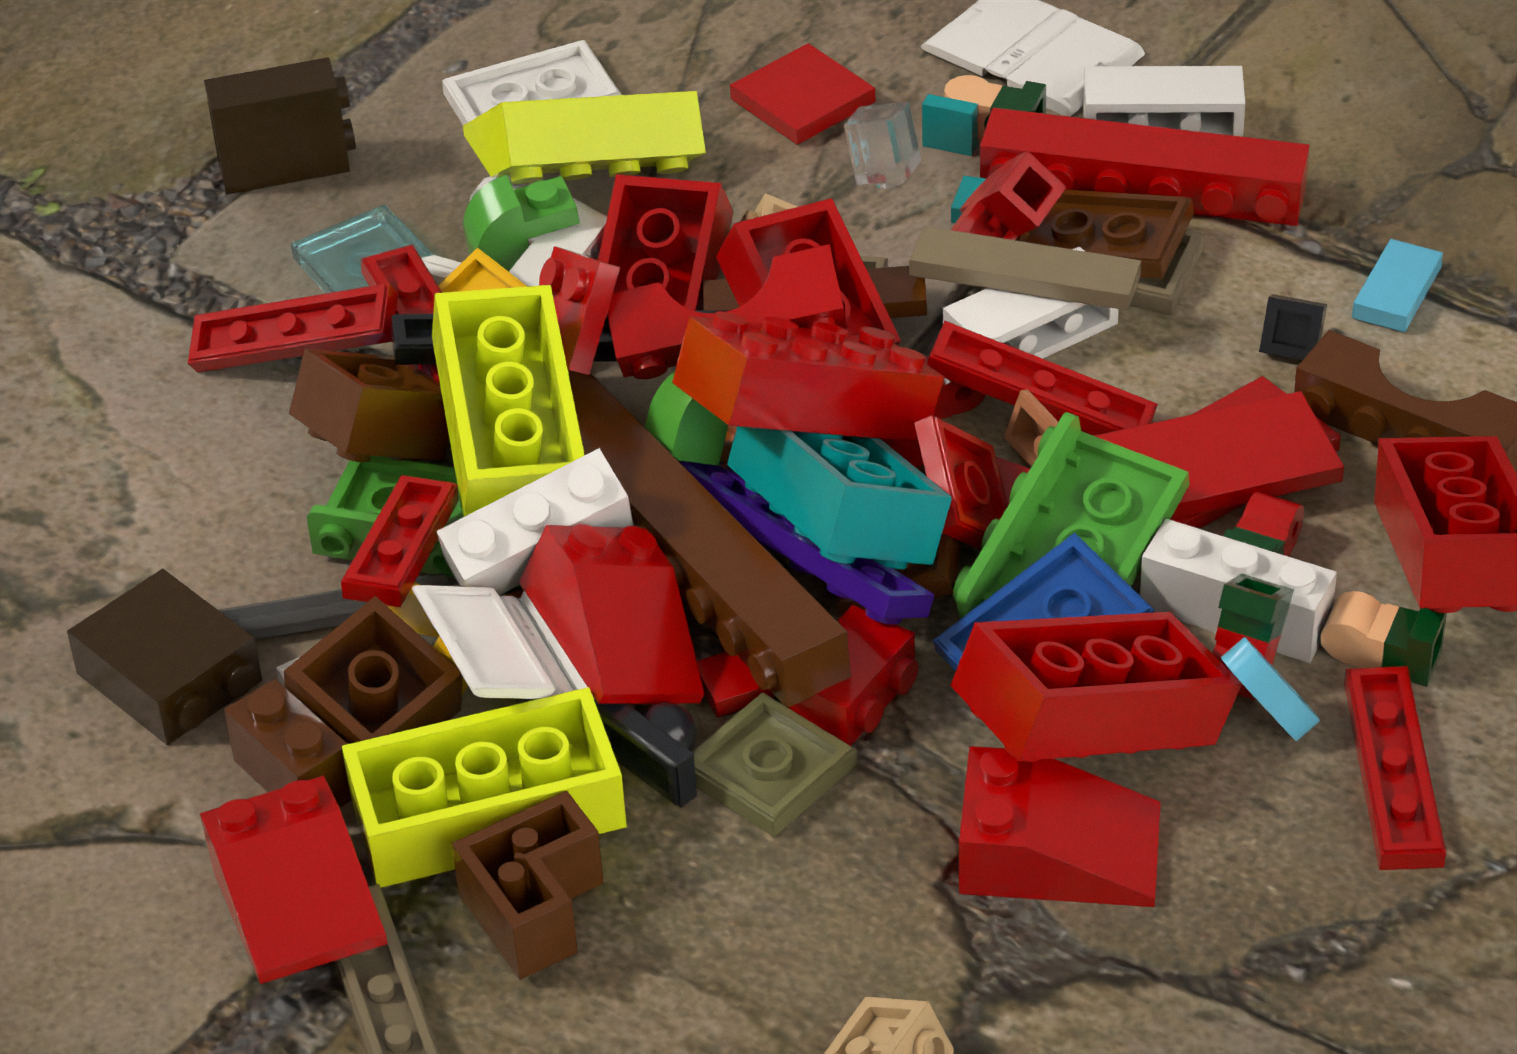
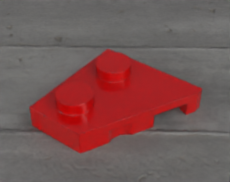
M554 246L551 258L546 260L541 269L539 286L551 285L567 369L589 375L620 267Z

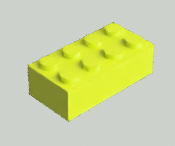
M551 285L435 293L432 341L463 517L585 455Z
M589 687L342 746L350 798L376 884L380 885V888L455 870L451 843L565 791L569 792L598 830L599 834L627 827L622 774Z

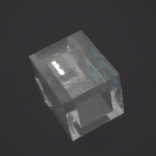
M909 102L859 107L844 124L857 185L875 183L879 189L894 188L904 184L920 164L921 156Z

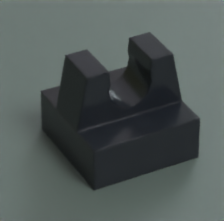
M1271 294L1268 297L1259 352L1303 360L1322 338L1327 304Z

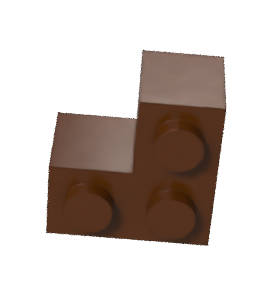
M568 791L451 843L459 896L519 980L578 953L571 899L604 884L598 830Z

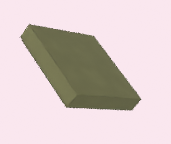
M763 692L692 751L695 761L696 788L773 837L857 766L856 749L791 709L786 708L783 704Z

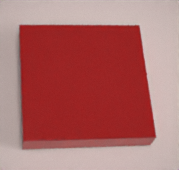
M809 43L730 84L731 100L796 145L876 102L874 86Z
M933 415L915 422L926 476L952 497L942 533L982 551V540L988 525L994 519L1000 520L1008 507L993 445Z

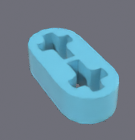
M1246 637L1242 638L1221 657L1239 681L1294 740L1298 741L1321 721L1302 697Z

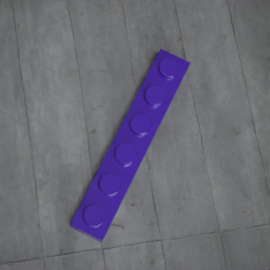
M679 461L765 549L778 551L789 558L788 564L793 569L815 575L827 583V590L832 594L858 602L866 608L865 613L871 619L886 624H899L902 618L929 617L935 594L893 568L881 565L873 559L856 557L854 563L843 564L823 557L819 553L820 548L814 542L794 531L795 525L785 516L773 512L769 508L770 503L760 494L747 489L745 481L729 466L721 461L719 466Z

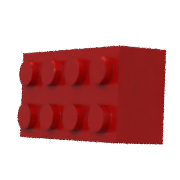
M717 311L714 313L713 318L689 316L672 383L729 426L918 442L914 423L931 415L934 416L945 376L924 363L926 357L923 354L912 349L899 347L894 343L895 336L878 328L862 327L860 334L847 333L845 329L826 322H814L812 329L799 328L797 324L778 317H765L763 324L751 323L746 318L737 314Z
M1498 437L1379 438L1374 504L1419 608H1428L1438 613H1454L1461 610L1462 607H1490L1502 612L1517 611V473Z
M1171 612L975 622L950 686L967 703L971 712L981 719L1004 744L1006 751L1018 761L1036 762L1041 759L1085 758L1089 755L1133 754L1138 751L1181 750L1186 747L1216 745L1242 683Z

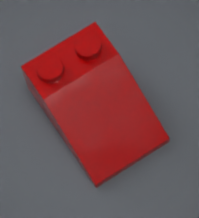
M616 174L598 257L600 261L620 267L613 293L660 282L667 293L682 306L691 310H704V280L717 279L721 267L716 255L730 231L734 213L721 183Z
M832 198L733 224L716 258L739 306L750 301L763 287L769 275L774 256L830 244L848 328H845L847 333L860 334L862 327L878 328L895 336L894 343L896 345L900 344L901 339Z
M577 524L575 526L546 525L519 583L586 686L590 688L598 704L700 703L704 696V690L674 567L658 546L655 537L646 528L637 526L622 528L593 527L586 524Z
M969 746L959 837V894L1155 907L1161 802L1054 758L1041 759L1036 762L1018 761L1005 748Z
M324 775L310 780L293 781L281 789L248 799L231 800L218 808L200 813L214 875L260 984L388 944L384 927L341 810Z

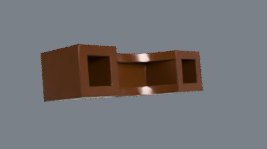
M1328 330L1296 367L1294 392L1302 391L1315 416L1329 426L1377 445L1379 438L1497 436L1517 473V402L1487 390L1454 401H1432L1411 396L1393 386L1382 373L1379 364L1380 349Z

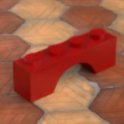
M830 244L774 256L769 275L760 291L744 305L727 312L742 316L751 323L763 324L765 317H778L797 324L799 328L812 329L814 322H826L843 329L848 328ZM660 282L614 292L607 315L616 359L623 377L634 376L636 379H652L665 374L667 368L677 365L689 316L713 318L714 313L697 312L682 306L667 293Z

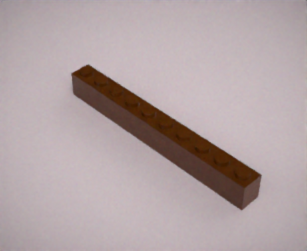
M568 370L584 455L600 448L628 495L633 526L646 528L655 537L658 546L674 567L680 595L688 603L694 618L701 624L706 622L718 635L725 651L730 656L737 655L749 667L756 684L762 690L769 689L786 708L850 678L847 631L591 373L586 375Z

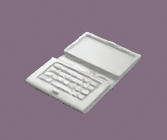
M978 0L964 13L921 45V48L926 52L980 76H984L989 72L1000 78H1006L1007 86L1022 89L1026 81L1046 84V108L1069 117L1083 107L1084 66H1132L1145 55L1143 48L1133 40L1040 0Z
M416 585L412 587L415 596L446 645L449 654L474 695L484 698L541 699L587 688L525 591L521 598L517 599L514 596H499L494 588L432 585Z

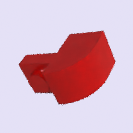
M1026 151L1000 166L971 194L959 209L963 214L951 230L1016 240L1018 236L1039 227L1067 187L1031 153Z

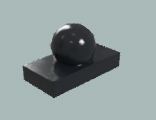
M594 699L618 763L680 808L697 797L694 753L691 751L694 747L697 729L693 717L685 708L674 703L662 702L649 706L640 714L628 704H598L596 699Z

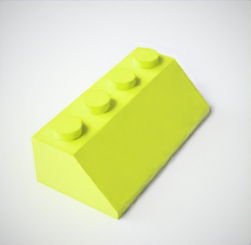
M697 91L501 102L463 125L464 137L491 177H500L507 174V176L511 177L512 184L536 182L542 180L543 174L560 173L564 181L591 177L592 170L608 169L609 177H616V174L631 176L640 173V167L656 166L657 174H671L687 170L689 161L706 154Z

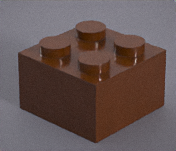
M304 349L289 414L309 428L308 434L310 436L328 441L337 447V455L355 462H369L371 456H384L396 461L412 460L418 462L420 459H444L449 433L439 381L414 365H395L394 356Z
M376 596L284 670V687L347 744L448 721L461 711L463 676L459 669Z

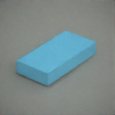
M1390 239L1353 303L1352 318L1406 332L1441 269L1443 252Z

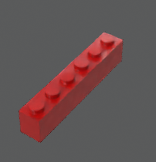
M992 108L980 144V178L987 179L1004 163L1028 151L1067 187L1065 190L1192 198L1194 214L1298 226L1306 191L1310 144Z

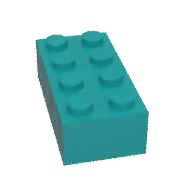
M737 426L727 465L745 481L747 489L760 494L770 503L769 508L773 512L785 516L795 525L794 531L814 542L820 548L819 553L823 557L843 564L854 563L856 557L873 559L881 565L894 569H906L908 563L933 565L952 497L880 438Z

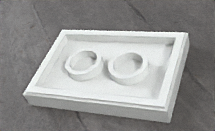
M585 40L442 80L444 96L462 125L501 102L622 95Z

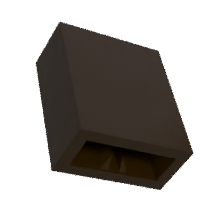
M329 57L204 80L218 164L226 195L350 172L347 151L355 150L356 142L351 119H342L341 109L350 107L349 94L345 77L334 76Z
M163 568L67 630L77 674L166 745H169L189 730L198 727L205 719L236 698L243 696L262 681L255 638Z

